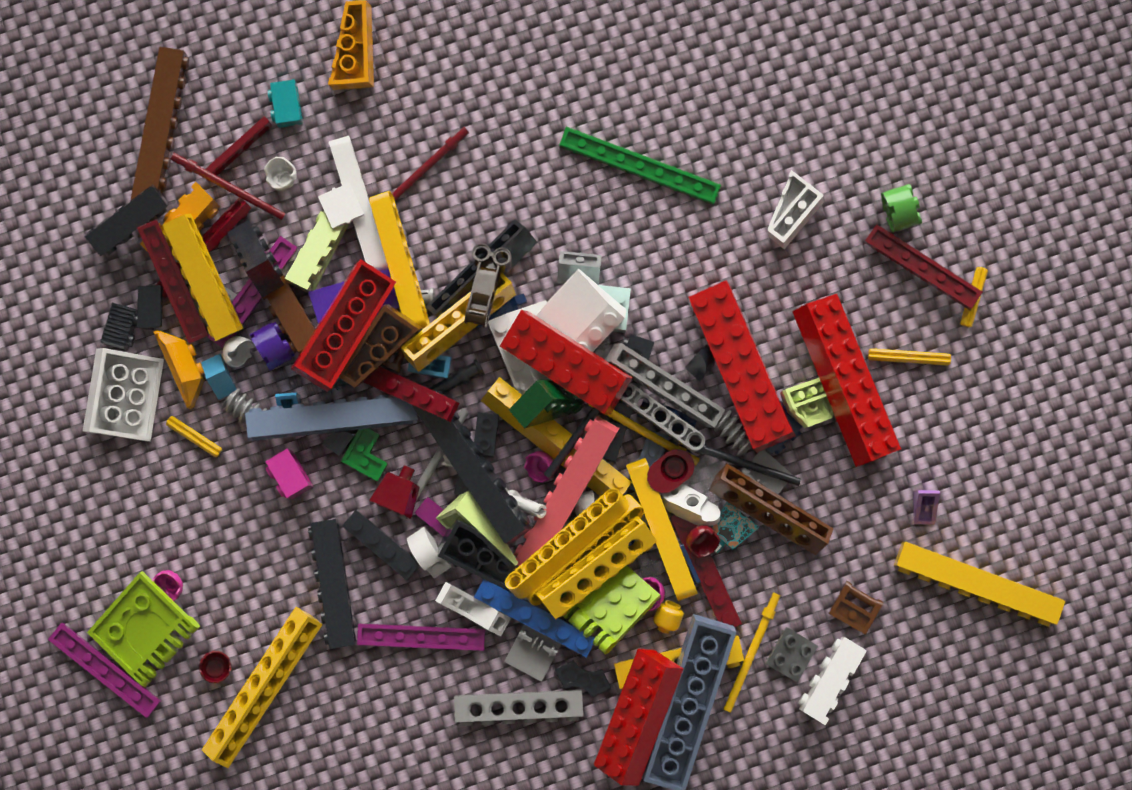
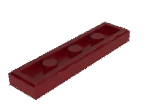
M265 116L262 117L214 160L206 170L218 176L272 127L270 121Z

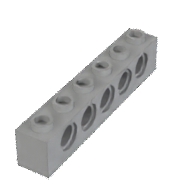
M622 343L614 344L605 359L633 377L632 380L707 428H715L725 411L716 403Z
M582 690L454 696L455 722H460V726H472L475 721H481V725H493L494 721L502 720L503 724H514L515 720L524 719V723H536V719L545 718V722H557L558 718L566 717V721H578L579 717L583 716ZM564 700L567 703L568 707L564 712L556 710L555 704L557 701ZM542 701L546 704V710L543 713L535 711L534 704L536 702ZM517 702H521L525 706V711L521 714H517L513 710V705ZM500 703L504 708V712L500 715L494 714L492 712V705ZM474 704L480 705L483 710L482 714L479 716L473 715L471 713V706Z

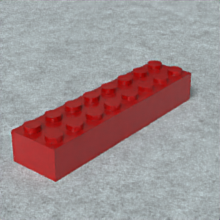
M725 280L689 296L690 303L753 450L758 453L794 437L795 433L728 281Z
M838 294L807 303L793 310L792 313L855 466H861L901 450Z

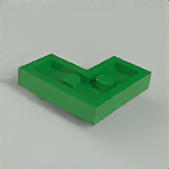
M369 428L358 430L341 462L377 482L388 465L387 462L370 454L380 434Z

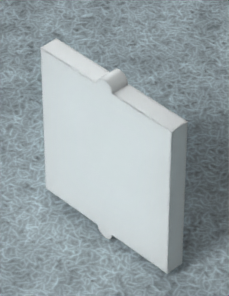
M350 183L338 188H332V191L318 196L332 229L346 223L350 224L351 221L364 216Z

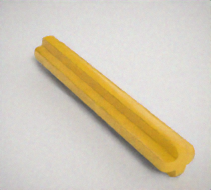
M869 349L868 360L948 366L951 364V354Z

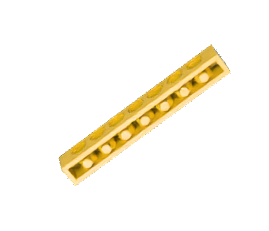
M298 607L294 608L202 748V751L213 762L226 768L230 767L323 624L309 613Z

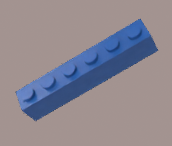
M483 579L474 598L586 658L593 646L595 638L593 635L586 638L583 635L584 631L580 632L572 624L561 618L555 619L548 611L532 605L525 599H518L513 593Z

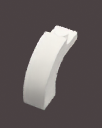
M445 582L435 600L499 636L503 634L511 619L506 614Z

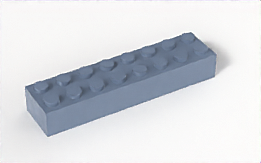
M695 614L692 615L677 665L684 669L643 773V781L672 790H686L737 632L733 625Z

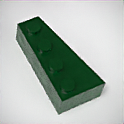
M537 380L512 405L509 411L525 429L567 415L576 414L582 410L585 401L552 380Z

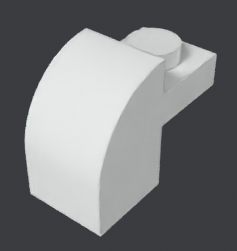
M424 527L406 538L416 561L434 579L451 568L450 562L437 556L438 547L436 541Z

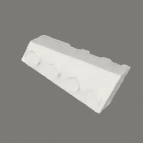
M845 637L835 640L831 647L833 650L829 658L825 657L820 666L822 671L819 676L815 675L809 684L811 686L808 694L804 693L798 702L801 705L799 710L824 725L829 720V718L825 717L826 714L834 710L838 703V693L841 695L845 691L849 683L847 678L855 673L867 651Z

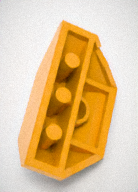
M159 330L153 331L186 408H194L205 381L201 362L197 363L194 357L197 355L195 347L192 343L189 344L178 337Z

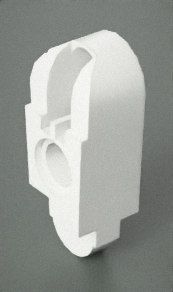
M681 484L669 493H662L664 507L669 512L674 513L675 516L698 526L702 524L713 526L719 523L720 510L718 506L709 502L707 496L687 485Z

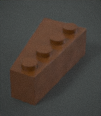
M383 305L339 377L353 387L360 386L423 327L391 305Z

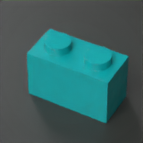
M295 79L270 83L271 89L268 90L269 102H273L274 110H270L272 122H276L278 128L303 124L298 85Z

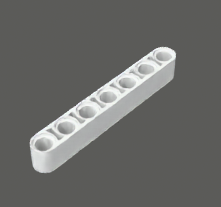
M346 136L329 141L342 186L347 183L351 184L364 213V216L353 220L365 262L379 271L389 269L350 137Z

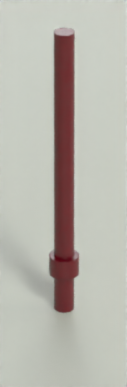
M463 127L453 137L450 136L433 156L392 192L394 200L396 201L450 150L456 149L459 146L458 143L469 134V131Z
M173 153L170 158L173 162L183 166L187 172L191 174L194 172L280 220L284 218L286 213L196 165L197 162L192 159L187 160L176 153Z

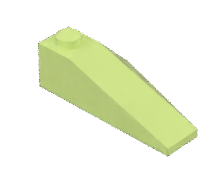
M470 491L459 495L436 517L447 529L457 519L476 528L514 566L518 564L508 544L503 542Z

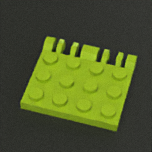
M626 565L615 577L609 578L598 590L592 591L581 603L575 604L563 617L568 619L571 616L569 622L580 632L586 628L583 633L586 638L591 636L600 627L603 631L594 638L593 644L595 646L600 645L599 650L606 655L661 598V595ZM598 566L595 572L599 571L601 566ZM584 579L580 580L577 585L582 584ZM567 592L563 593L560 598L565 597Z
M142 571L132 580L87 633L141 686L147 687L152 678L156 677L157 672L146 662L149 660L157 668L163 669L165 667L164 662L168 663L178 652L177 648L181 649L183 646V641L173 634L174 630L183 638L189 639L199 629L200 625L193 617L188 616Z

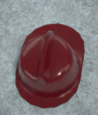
M673 449L667 452L649 467L647 481L650 487L659 493H669L675 490L692 476L695 469L694 460L687 451L682 449Z

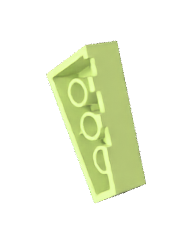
M320 211L314 229L310 230L303 248L300 249L296 260L285 277L289 284L306 293L317 288L349 226L346 223L332 229L325 211Z

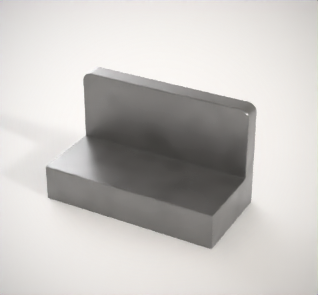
M560 251L557 283L565 284L580 269L593 282L599 285L602 255Z

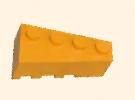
M366 0L345 1L340 25L341 31L339 39H337V49L328 85L333 90L374 87L372 8Z
M195 182L191 186L193 191L188 195L184 194L178 200L179 207L168 211L163 219L165 221L163 224L184 214H191L200 231L204 226L203 223L208 218L212 219L216 216L220 206ZM159 223V226L163 232V224ZM142 240V241L140 242V245L147 251V249H146V247H145V245H144V242H143V240ZM167 241L168 246L172 252L173 247L170 241Z

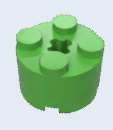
M910 184L881 193L883 211L886 210V220L892 232L922 224L921 216L916 210L920 209L917 197H912L913 190Z

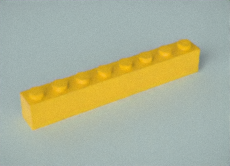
M499 377L481 399V402L555 459L572 434L555 420L524 429L509 411L522 394ZM573 448L561 464L563 467L569 455L572 457L575 455L576 449ZM602 459L587 486L599 496L613 488L619 490L623 495L632 482Z
M908 542L901 543L893 565L899 567L898 571L906 575H910L911 572L918 574V579L930 583V580L939 582L937 586L950 590V587L958 589V594L970 597L972 594L978 597L977 601L990 605V602L998 604V609L1010 612L1011 609L1018 611V616L1029 620L1030 617L1037 618V623L1050 627L1051 624H1058L1065 604V600Z

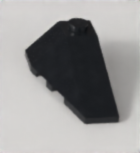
M457 519L447 530L439 544L437 556L511 592L506 587L505 580L516 567L476 528Z

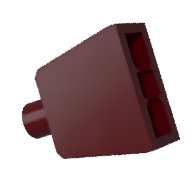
M403 465L399 476L388 472L369 501L411 519L420 489L417 484L410 481L415 470Z

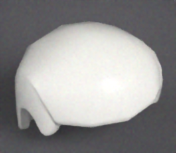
M275 157L269 160L264 167L266 182L276 191H284L292 187L297 178L294 165L284 157Z
M241 336L228 339L223 347L225 363L231 367H240L248 358H251L250 348H254L255 345L250 339Z
M593 490L584 492L574 508L577 516L594 502Z

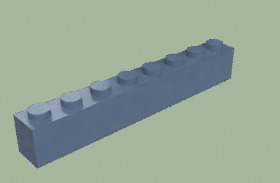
M388 395L376 396V399L367 400V397L355 398V401L346 402V399L335 400L333 404H325L324 401L314 402L313 406L294 404L291 405L292 408L283 409V406L270 407V410L262 411L261 408H253L245 413L248 442L416 424L418 420L417 412L411 404L396 397L388 398Z

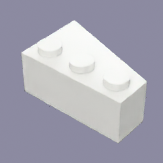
M792 170L767 230L768 237L783 249L789 245L824 203V195Z

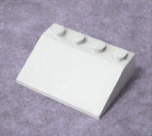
M578 269L535 316L593 352L625 319L626 309Z
M546 300L488 321L514 388L522 395L537 380L551 379L501 348L500 344L520 310L529 311L536 315L547 303Z
M106 348L96 349L83 431L151 442L164 359Z

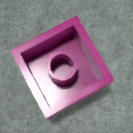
M287 448L265 461L268 465L265 469L270 478L276 479L279 485L276 488L282 497L293 500L314 487L292 450Z

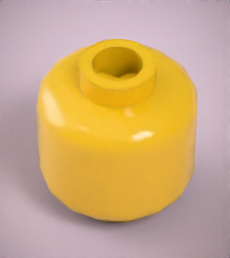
M666 600L665 603H662L656 609L653 621L658 626L660 632L669 634L670 631H677L679 629L684 613L678 603Z

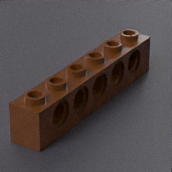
M727 463L715 475L709 489L713 494L815 556L828 545L834 528Z

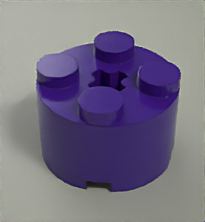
M271 322L249 334L270 371L295 356L287 340L282 341L285 336L276 322Z

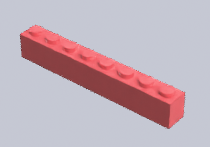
M599 416L594 421L589 420L584 429L587 432L584 439L580 437L574 446V449L577 450L573 457L569 455L564 464V467L567 469L563 475L559 473L553 483L556 485L554 492L549 491L543 501L546 503L547 509H543L547 511L546 515L543 518L534 517L533 520L537 522L523 536L526 539L524 545L519 544L513 554L516 556L518 566L563 529L620 428Z

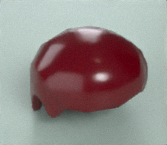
M707 525L697 526L686 537V546L697 558L712 554L720 543L717 533Z
M220 651L206 653L199 663L201 677L209 683L216 684L226 680L231 672L230 658Z

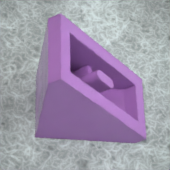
M918 490L913 492L914 524H935L940 491Z

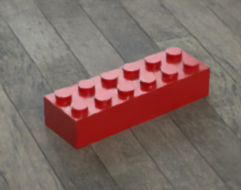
M360 259L351 270L291 370L326 392L332 389L396 284V281Z
M520 310L500 344L501 348L604 414H611L633 379V377L529 311Z
M637 649L594 762L595 767L620 785L639 786L684 669L656 650Z

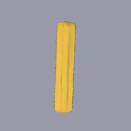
M977 267L971 285L983 291L988 270L983 267ZM980 297L971 311L964 308L960 322L962 326L972 327Z
M174 416L168 418L166 426L212 456H219L222 451L221 447Z

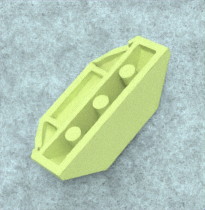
M819 378L780 392L787 413L804 428L833 418V410Z

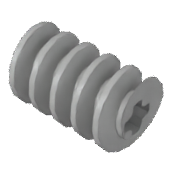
M238 388L227 397L221 408L226 407V413L233 412V418L239 417V422L244 423L245 413L249 412L250 409L259 408L260 403L252 406L254 399L251 398L245 401L247 394L238 396L240 392Z
M730 409L720 418L714 431L722 430L721 438L728 436L725 443L730 444L733 442L731 450L739 448L737 453L739 457L744 455L752 445L748 436H746L745 429L741 430L742 422L735 424L738 417L730 418L732 413Z

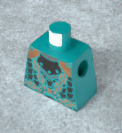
M728 502L724 504L720 511L719 523L711 526L720 538L719 546L714 552L718 554L725 545L733 550L759 528Z

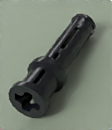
M475 358L473 363L464 368L459 367L455 374L438 382L429 389L439 390V392L441 391L446 394L463 383L464 385L469 384L470 380L479 375L483 376L485 373Z

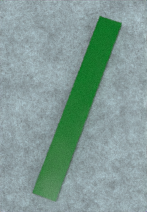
M567 126L559 144V147L711 205H714L721 187L720 184Z

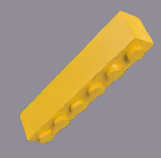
M184 214L163 224V234L173 247L172 253L174 258L180 262L182 267L181 273L191 286L190 293L200 306L198 308L200 315L207 321V329L210 336L214 337L215 341L244 329L192 215Z

